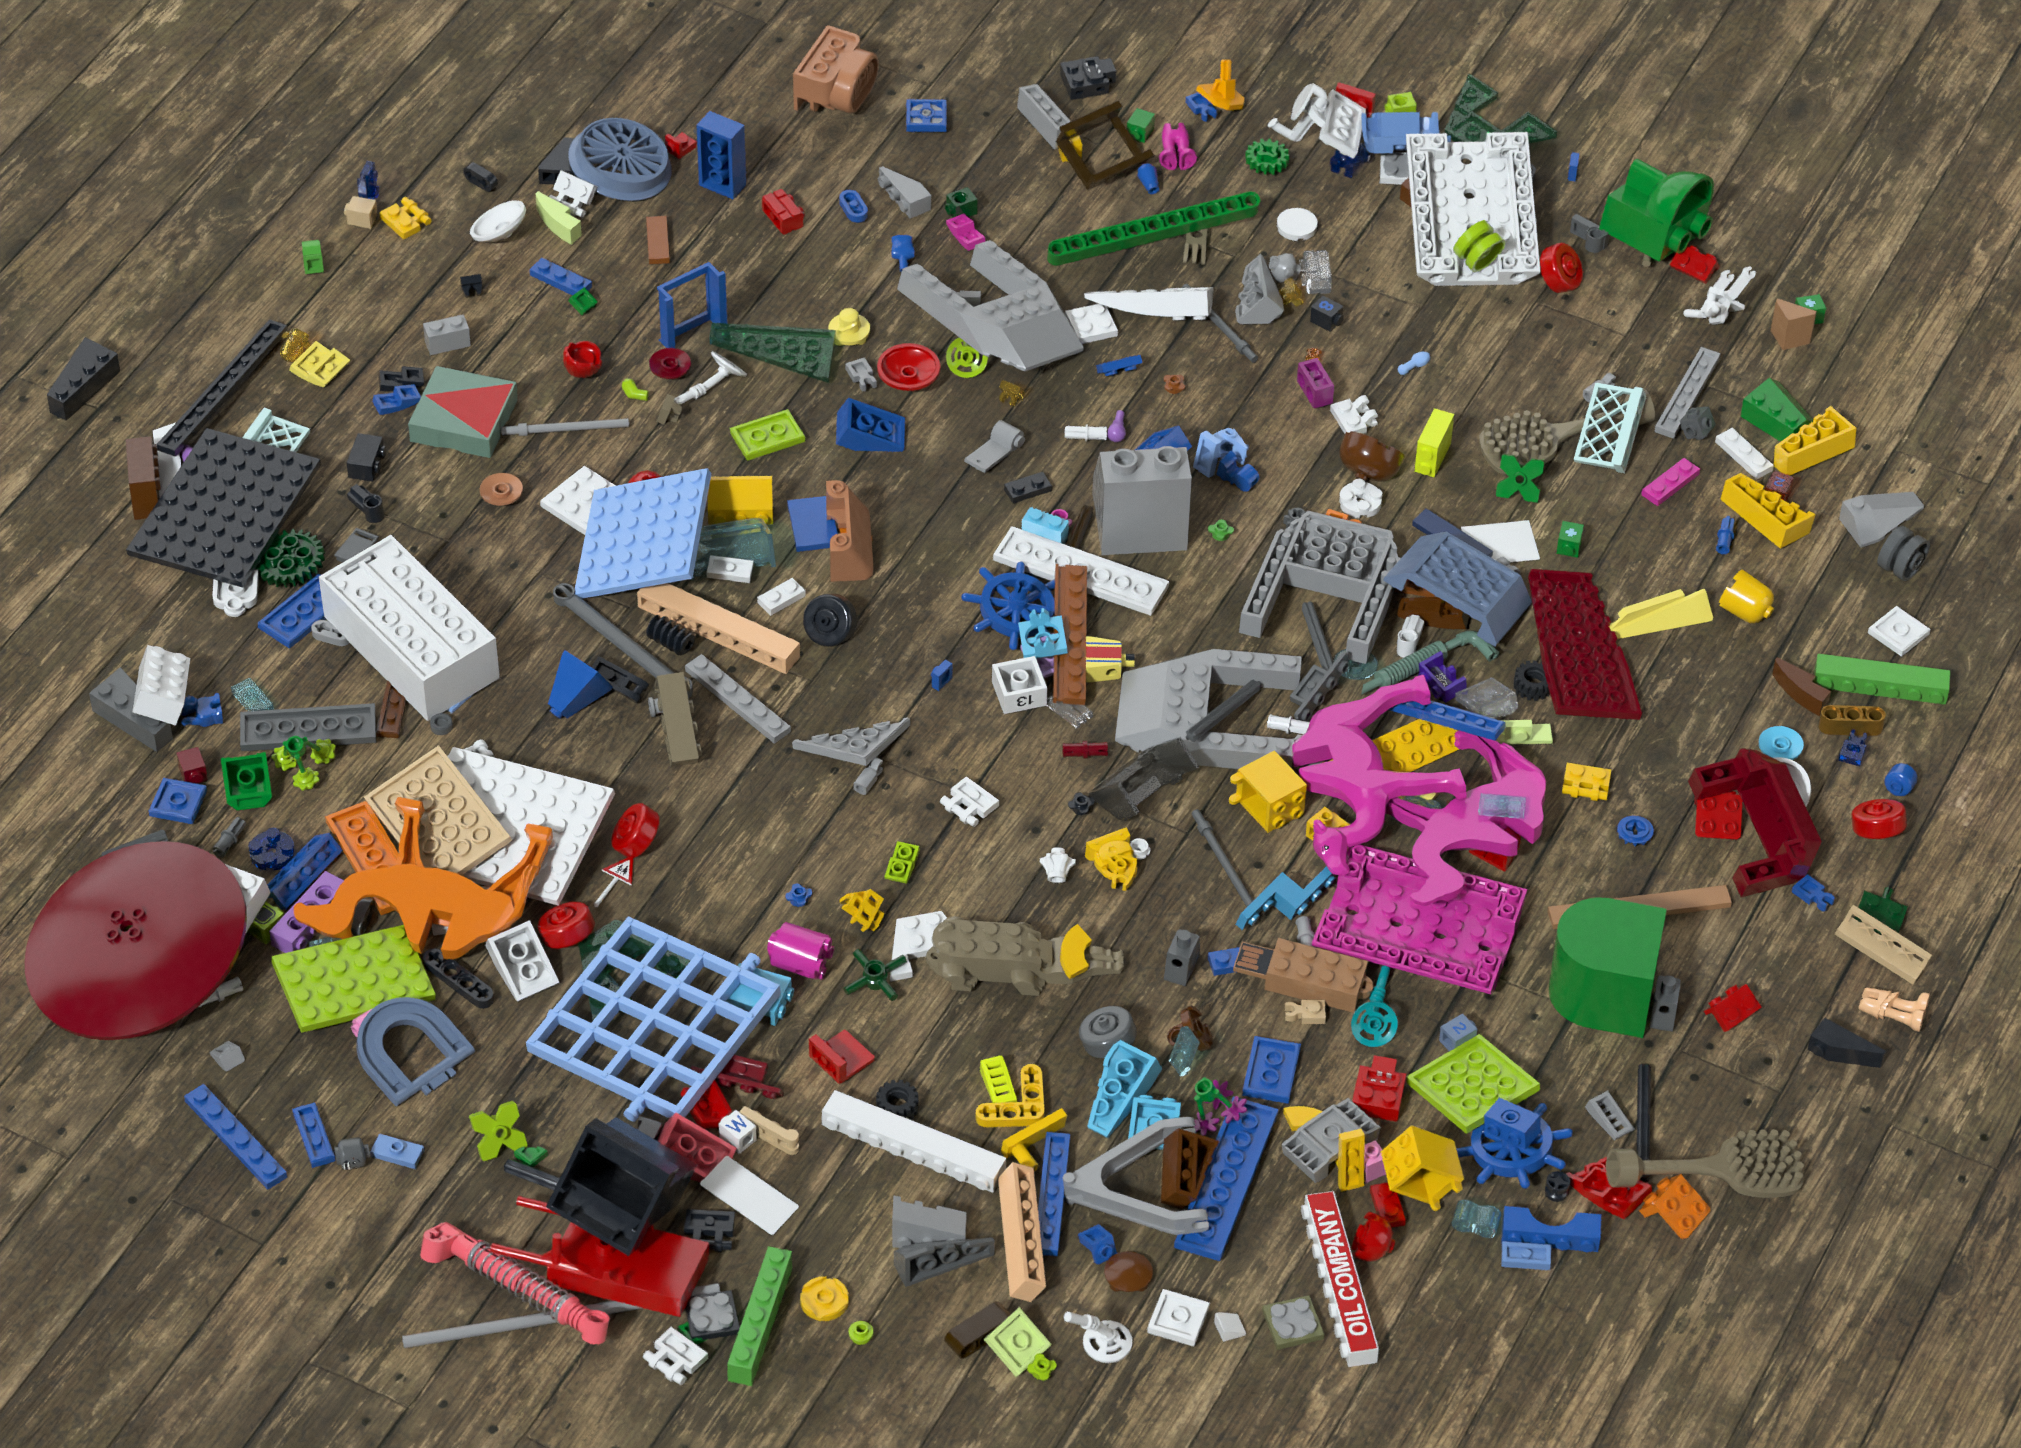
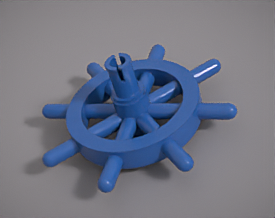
M1022 561L1016 564V573H1004L995 577L987 568L981 567L979 573L987 581L982 595L963 593L961 596L963 601L980 604V611L984 620L975 624L974 631L981 632L990 626L998 633L1010 637L1009 647L1011 650L1018 648V639L1021 638L1018 624L1020 618L1023 617L1026 621H1030V612L1036 610L1040 614L1041 608L1046 609L1050 617L1054 616V598L1050 591L1054 590L1055 579L1047 584H1043L1038 579L1024 574L1025 564ZM1006 587H1014V591L1010 593ZM997 591L1004 599L991 596ZM1039 598L1043 605L1032 604L1031 602ZM992 606L1002 607L1003 609L995 612ZM1009 615L1012 619H1011V622H1010V621H1007V620H1005V619H1003V618H1005V617H1007V616ZM1032 629L1027 638L1036 636L1039 633L1038 629Z

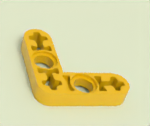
M1028 1064L1021 1069L1022 1102L984 1103L976 1108V1122L982 1127L1030 1126L1043 1119L1044 1096L1041 1068L1035 1064ZM1029 1074H1033L1034 1083H1029ZM1033 1091L1038 1093L1039 1096L1036 1098H1029L1026 1096V1094L1028 1092ZM1007 1111H1013L1016 1113V1116L1007 1118L1003 1114ZM1031 1112H1036V1116H1032ZM984 1113H988L989 1117H984Z

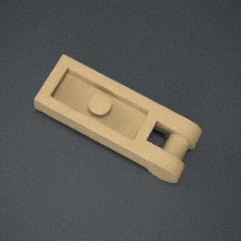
M746 1106L740 1110V1114L756 1125L757 1137L789 1155L798 1153L799 1134L796 1130H786L776 1121H771L763 1117L758 1111L751 1110Z

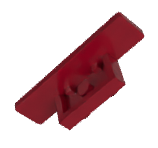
M737 1055L732 1056L715 1078V1081H718L717 1084L727 1088H731V1085L739 1086V1090L753 1094L754 1090L763 1092L762 1096L770 1099H776V1096L783 1097L784 1095L780 1088L763 1084L768 1069L767 1063ZM691 1066V1070L699 1074L705 1070Z

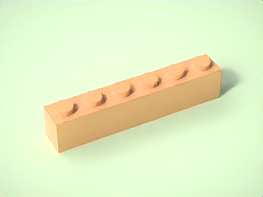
M1012 1162L998 1177L1010 1297L1032 1302L1046 1287L1034 1170L1031 1167Z

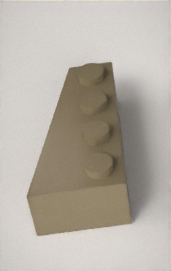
M684 672L659 675L656 677L654 690L655 693H659L657 695L658 709L663 711L661 724L663 732L667 733L665 743L670 767L695 764L698 762V756H702L700 743H696L695 740L698 729L696 721H692L691 713H694L693 701L688 700L687 692L690 691L689 679L684 678Z

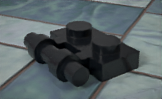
M687 1209L684 1233L685 1235H693V1239L709 1242V1249H713L714 1252L732 1250V1241H724L723 1237H733L735 1212ZM701 1235L715 1236V1240L701 1239Z

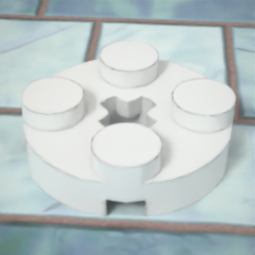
M1355 479L1352 483L1342 488L1339 500L1340 507L1344 513L1354 518H1360V515H1367V518L1372 517L1381 509L1382 491L1362 479Z

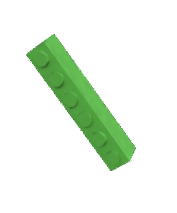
M1817 654L1814 676H1816L1815 684L1828 690L1945 705L1949 693L1950 670Z
M768 1246L727 1364L728 1381L748 1386L753 1385L792 1271V1251Z

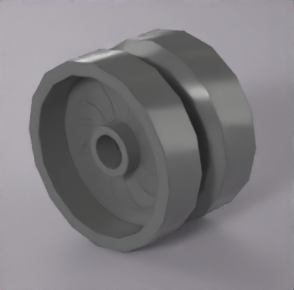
M1905 526L1897 527L1881 548L1877 560L1878 566L1888 572L1893 571L1894 576L1906 582L1918 572L1926 560L1930 549V541L1919 535L1914 537V532Z

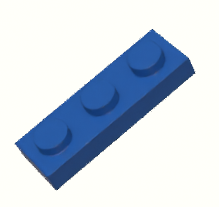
M541 258L529 269L530 276L572 296L584 287L588 291L592 288V281L544 258Z

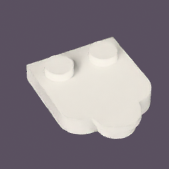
M258 570L253 571L243 588L214 579V605L219 609H224L225 614L231 617L240 616L245 612L246 608L253 607L257 603Z

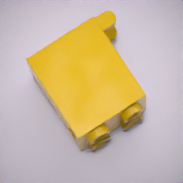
M1275 750L1239 768L1238 772L1230 777V782L1237 784V790L1235 794L1229 797V803L1232 805L1240 803L1267 833L1281 828L1284 824L1293 819H1298L1304 814L1307 784Z
M1411 1125L1381 1151L1390 1190L1428 1203L1434 1211H1438L1441 1208L1439 1200L1453 1189L1456 1193H1459L1463 1189L1461 1181L1464 1180L1455 1142L1451 1139Z

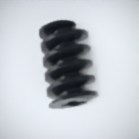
M655 615L649 622L646 630L649 639L654 640L656 643L661 644L680 656L686 654L696 640V633H689L688 628L683 629L681 624L676 625V622L674 620L669 621L667 616L660 618V615Z

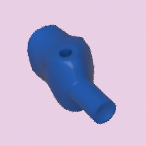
M896 235L891 238V256L893 259L899 260L900 272H902L903 268L908 267L907 260L914 258L913 237L910 235Z

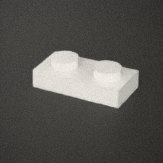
M710 555L707 578L750 583L753 561Z
M791 578L757 597V602L771 616L805 597V590Z

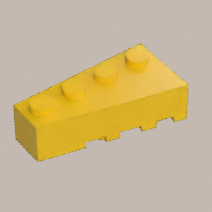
M1830 406L1826 409V413L1817 415L1812 423L1803 425L1797 434L1792 433L1775 446L1774 467L1787 477L1855 448L1856 427Z
M1742 473L1725 481L1720 500L1780 549L1810 534L1816 514L1810 511L1805 513L1799 509L1800 505L1794 502L1791 504L1780 499V494L1764 490L1762 484Z

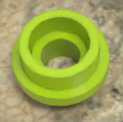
M857 1321L850 1326L849 1337L854 1343L864 1345L873 1337V1328L868 1322Z

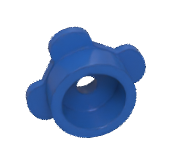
M793 884L792 890L786 893L785 898L793 906L802 907L807 904L808 897L812 896V890L809 888L805 889L800 884Z

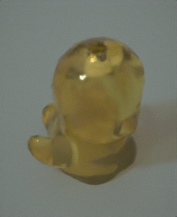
M297 328L284 332L282 338L288 339L281 346L280 356L283 360L294 363L302 355L303 347L307 350L311 346L308 340L309 335Z

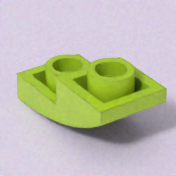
M897 841L893 857H890L885 879L907 884L920 851L919 846Z

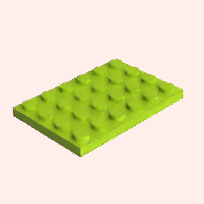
M404 925L272 956L273 967L301 1033L351 1021L380 1003L394 998L408 997L426 1002L435 1000V991L418 953L412 949Z

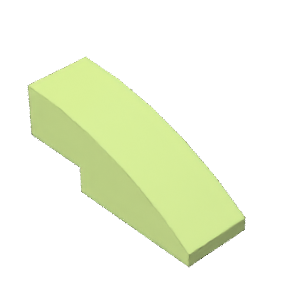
M540 192L536 193V207L544 223L557 236L572 245L582 236L581 221L570 215L569 207Z

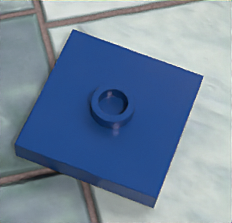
M163 778L149 809V816L193 824L206 795L207 786Z

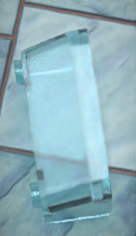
M750 518L702 526L693 578L690 580H695L694 576H700L703 574V571L707 570L710 555L751 560L755 566H763L769 562L771 567H776L772 533L762 518Z

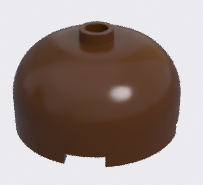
M1354 431L1346 432L1340 445V458L1344 466L1356 474L1355 478L1362 479L1365 482L1367 479L1382 482L1393 478L1398 473L1405 455L1392 446L1387 449L1388 446L1379 442L1378 439Z

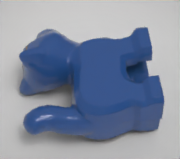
M215 693L212 697H201L199 699L188 695L184 700L181 715L186 716L196 712V717H186L182 720V724L184 726L200 725L203 727L222 724L223 717L219 693Z

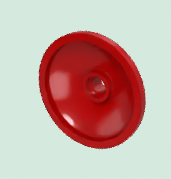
M912 343L899 344L890 347L881 354L877 363V371L881 380L890 387L902 391H915L931 385L938 378L940 361L937 355L925 346Z

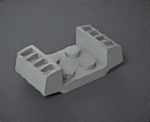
M1347 1098L1337 1105H1331L1298 1128L1290 1138L1282 1143L1283 1154L1317 1183L1328 1176L1329 1164L1338 1158L1340 1133L1362 1129L1365 1134L1366 1145L1375 1140L1377 1141L1381 1127Z

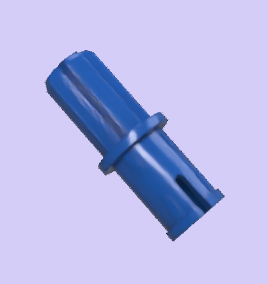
M1730 516L1722 519L1721 529L1717 533L1718 543L1716 551L1720 554L1729 553L1731 540L1734 539L1733 529L1735 520Z

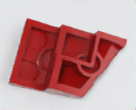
M1607 1157L1600 1159L1596 1163L1585 1165L1583 1171L1573 1175L1570 1172L1566 1173L1569 1176L1570 1185L1581 1195L1603 1210L1624 1220L1652 1193V1186L1642 1181H1638L1634 1187H1612L1606 1175Z

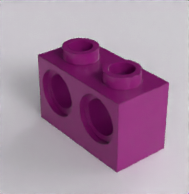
M1315 358L1298 363L1297 382L1313 409L1333 404L1334 384L1319 359Z

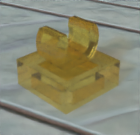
M1290 277L1284 280L1285 287L1279 290L1283 304L1286 305L1291 301L1296 307L1303 304L1301 288L1294 279Z
M1004 380L1001 381L999 388L1002 393L999 396V400L1004 403L1007 397H1011L1009 405L1013 407L1016 404V398L1023 400L1025 392L1021 387Z

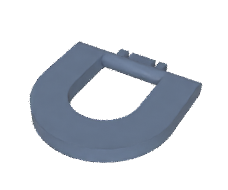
M408 997L390 999L374 1007L365 1016L360 1025L356 1044L357 1055L363 1069L395 1106L400 1105L420 1090H422L424 1095H429L431 1089L428 1086L436 1090L449 1081L448 1076L452 1079L456 1076V1071L452 1068L475 1052L469 1041L440 1009L424 1000ZM399 1025H412L421 1029L446 1057L412 1082L391 1060L383 1048L382 1039L390 1029Z

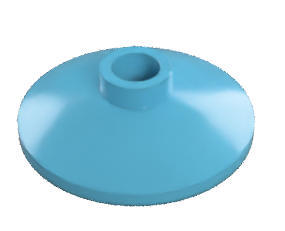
M1770 727L1764 730L1759 737L1760 750L1763 754L1772 758L1781 757L1793 760L1803 751L1804 744L1801 736L1788 727Z

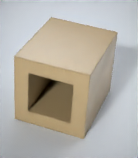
M352 196L349 204L347 203L344 209L347 223L371 229L378 215L376 200Z

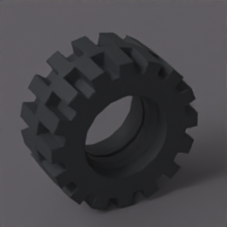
M1533 660V663L1526 661V664L1521 663L1520 667L1516 668L1514 689H1516L1515 692L1517 694H1520V697H1527L1529 701L1531 699L1538 701L1539 698L1543 700L1545 696L1548 697L1550 695L1542 662L1539 664L1535 660ZM1534 678L1541 682L1532 683L1527 681V679Z
M891 1080L890 1084L886 1082L884 1087L880 1086L879 1092L876 1094V1107L912 1120L914 1115L918 1113V1091L909 1082L903 1083V1080H899V1082ZM899 1098L906 1101L905 1104L900 1106L889 1103L890 1100Z

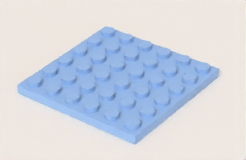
M709 469L695 470L594 490L575 585V595L583 599L692 579L711 479Z

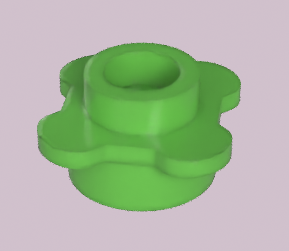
M1218 520L1216 524L1208 527V531L1212 533V537L1215 540L1224 541L1228 539L1229 534H1233L1234 528L1228 526L1225 520Z

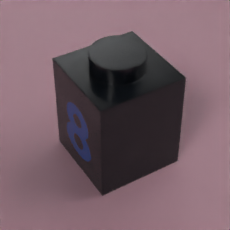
M1322 296L1311 306L1310 322L1331 332L1343 322V305Z

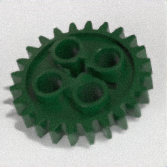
M292 529L289 534H287L286 530H283V535L281 536L277 534L256 566L262 581H268L269 585L275 582L276 587L284 583L285 588H287L289 583H292L295 587L298 581L304 584L305 578L312 579L311 574H318L317 568H323L322 562L325 561V551L321 540H318L316 535L312 536L310 531L304 534L303 529L298 533H295V530Z

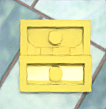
M315 341L290 366L289 370L312 384L325 387L350 362V359L335 348L330 351Z

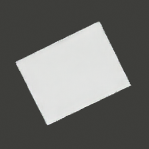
M1529 520L1461 527L1464 533L1493 551L1491 558L1494 560L1500 557H1505L1510 562L1540 559Z

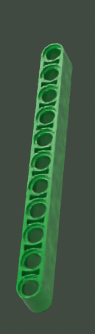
M1245 192L1056 239L1049 243L1047 260L1051 265L1059 266L1251 218L1258 213L1260 197L1255 192Z

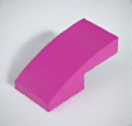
M965 214L946 220V224L952 234L968 251L974 249L975 245L985 242V237L974 228V222Z

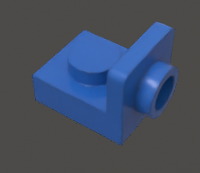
M1099 1224L1078 1234L1080 1243L1092 1252L1093 1260L1097 1265L1117 1254L1112 1234Z

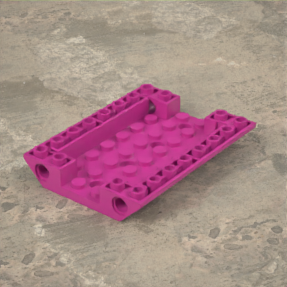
M1363 845L1349 847L1346 855V864L1349 866L1350 872L1344 876L1338 875L1336 891L1329 909L1324 910L1312 941V946L1487 994L1495 992L1520 921L1527 889L1460 872L1468 891L1467 894H1459L1449 902L1438 900L1428 906H1422L1412 901L1411 894L1418 892L1426 883L1428 877L1416 867L1412 858ZM1354 910L1357 914L1350 915L1347 911ZM1398 922L1401 926L1394 927L1391 923ZM1443 934L1446 937L1444 939H1439L1435 937V935ZM1487 946L1490 950L1483 951L1479 947Z

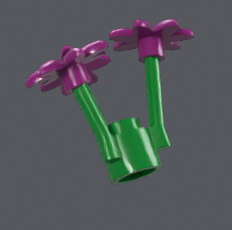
M1203 1077L1195 1085L1197 1095L1194 1099L1197 1102L1199 1112L1197 1113L1198 1120L1194 1119L1195 1126L1193 1128H1195L1196 1132L1200 1131L1202 1136L1207 1134V1129L1215 1132L1217 1129L1214 1125L1220 1121L1218 1118L1212 1119V1112L1205 1115L1203 1101L1205 1103L1213 1101V1108L1215 1110L1218 1109L1220 1102L1225 1105L1227 1110L1222 1112L1221 1116L1226 1117V1123H1230L1233 1118L1239 1121V1113L1247 1111L1243 1107L1247 1099L1244 1098L1239 1101L1238 1096L1234 1098L1233 1102L1226 1099V1097L1234 1094L1233 1091L1226 1090L1228 1081L1219 1085L1217 1080H1214L1212 1083L1211 1080Z

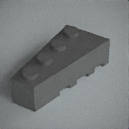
M120 667L89 693L92 711L158 752L173 739L171 726L169 723L133 713L137 685Z

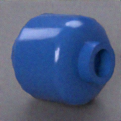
M1899 763L1894 765L1885 777L1884 784L1886 789L1895 796H1906L1917 783L1916 771L1908 764Z

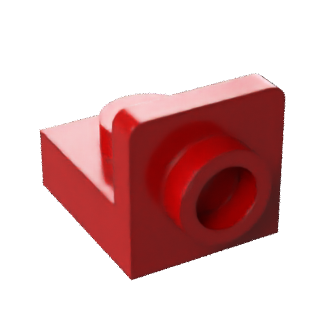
M683 132L676 137L670 134L665 135L667 152L679 159L697 148V142Z

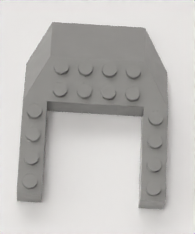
M990 240L975 245L970 266L1006 292L1008 296L975 307L927 272L922 266L915 264L902 269L897 290L984 356L989 357L990 354L1001 358L1002 363L1028 371L1082 352L1084 349L1047 283Z
M1307 511L1301 518L1292 521L1288 528L1285 530L1280 529L1276 532L1241 612L1239 633L1258 638L1261 637L1283 584L1362 603L1347 639L1346 652L1348 660L1366 664L1388 611L1394 587L1383 581L1384 577L1400 560L1397 554L1396 543L1393 542L1392 531Z
M1211 649L1123 672L1115 741L1131 747L1132 750L1138 753L1140 751L1151 755V759L1157 762L1239 769L1275 750L1292 768V746L1294 739L1206 732L1195 742H1191L1185 736H1187L1186 731L1208 714L1211 683L1245 686L1254 679L1256 682H1260L1261 685L1259 687L1295 690L1300 681L1302 657Z

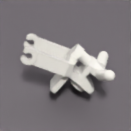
M1745 267L1728 291H1724L1728 284L1733 281L1734 275L1730 274L1727 278L1730 270L1723 271L1714 286L1709 288L1707 300H1705L1701 310L1686 309L1684 310V316L1690 318L1709 317V323L1713 325L1724 323L1728 317V311L1744 310L1745 305L1734 299L1739 296L1748 282L1755 277L1756 272L1750 271V274H1748L1752 267Z

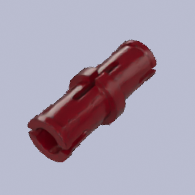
M1082 741V743H1062L1063 757L1083 756V759H1086L1088 756H1108L1107 742L1087 743V741Z

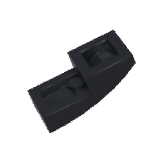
M402 366L401 372L379 371L380 391H394L395 386L414 384L416 388L424 385L423 368Z

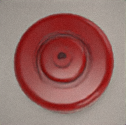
M1557 243L1542 251L1540 270L1547 286L1556 293L1577 289L1582 282L1583 269L1576 251L1566 243Z
M1875 799L1857 805L1851 813L1853 831L1863 838L1886 839L1902 833L1907 827L1906 808L1902 803L1895 800Z
M637 803L629 807L620 817L614 828L611 839L613 849L626 857L636 858L640 856L650 846L657 834L660 823L658 813L643 803Z
M567 902L547 911L538 921L537 929L543 943L547 947L561 949L573 946L586 939L592 933L595 921L586 904L582 902Z

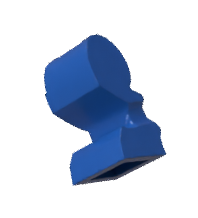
M1230 451L1220 460L1216 475L1223 481H1229L1231 485L1235 483L1240 490L1247 492L1260 480V476L1250 464L1239 468L1236 465L1237 456L1233 451Z

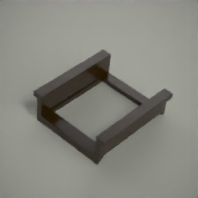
M1119 100L1064 124L1059 128L1061 133L1056 143L1087 190L1102 181L1142 163H1146L1148 159L1155 156L1151 149L1141 152L1118 117L1123 107ZM1111 121L1133 157L1091 175L1069 140Z

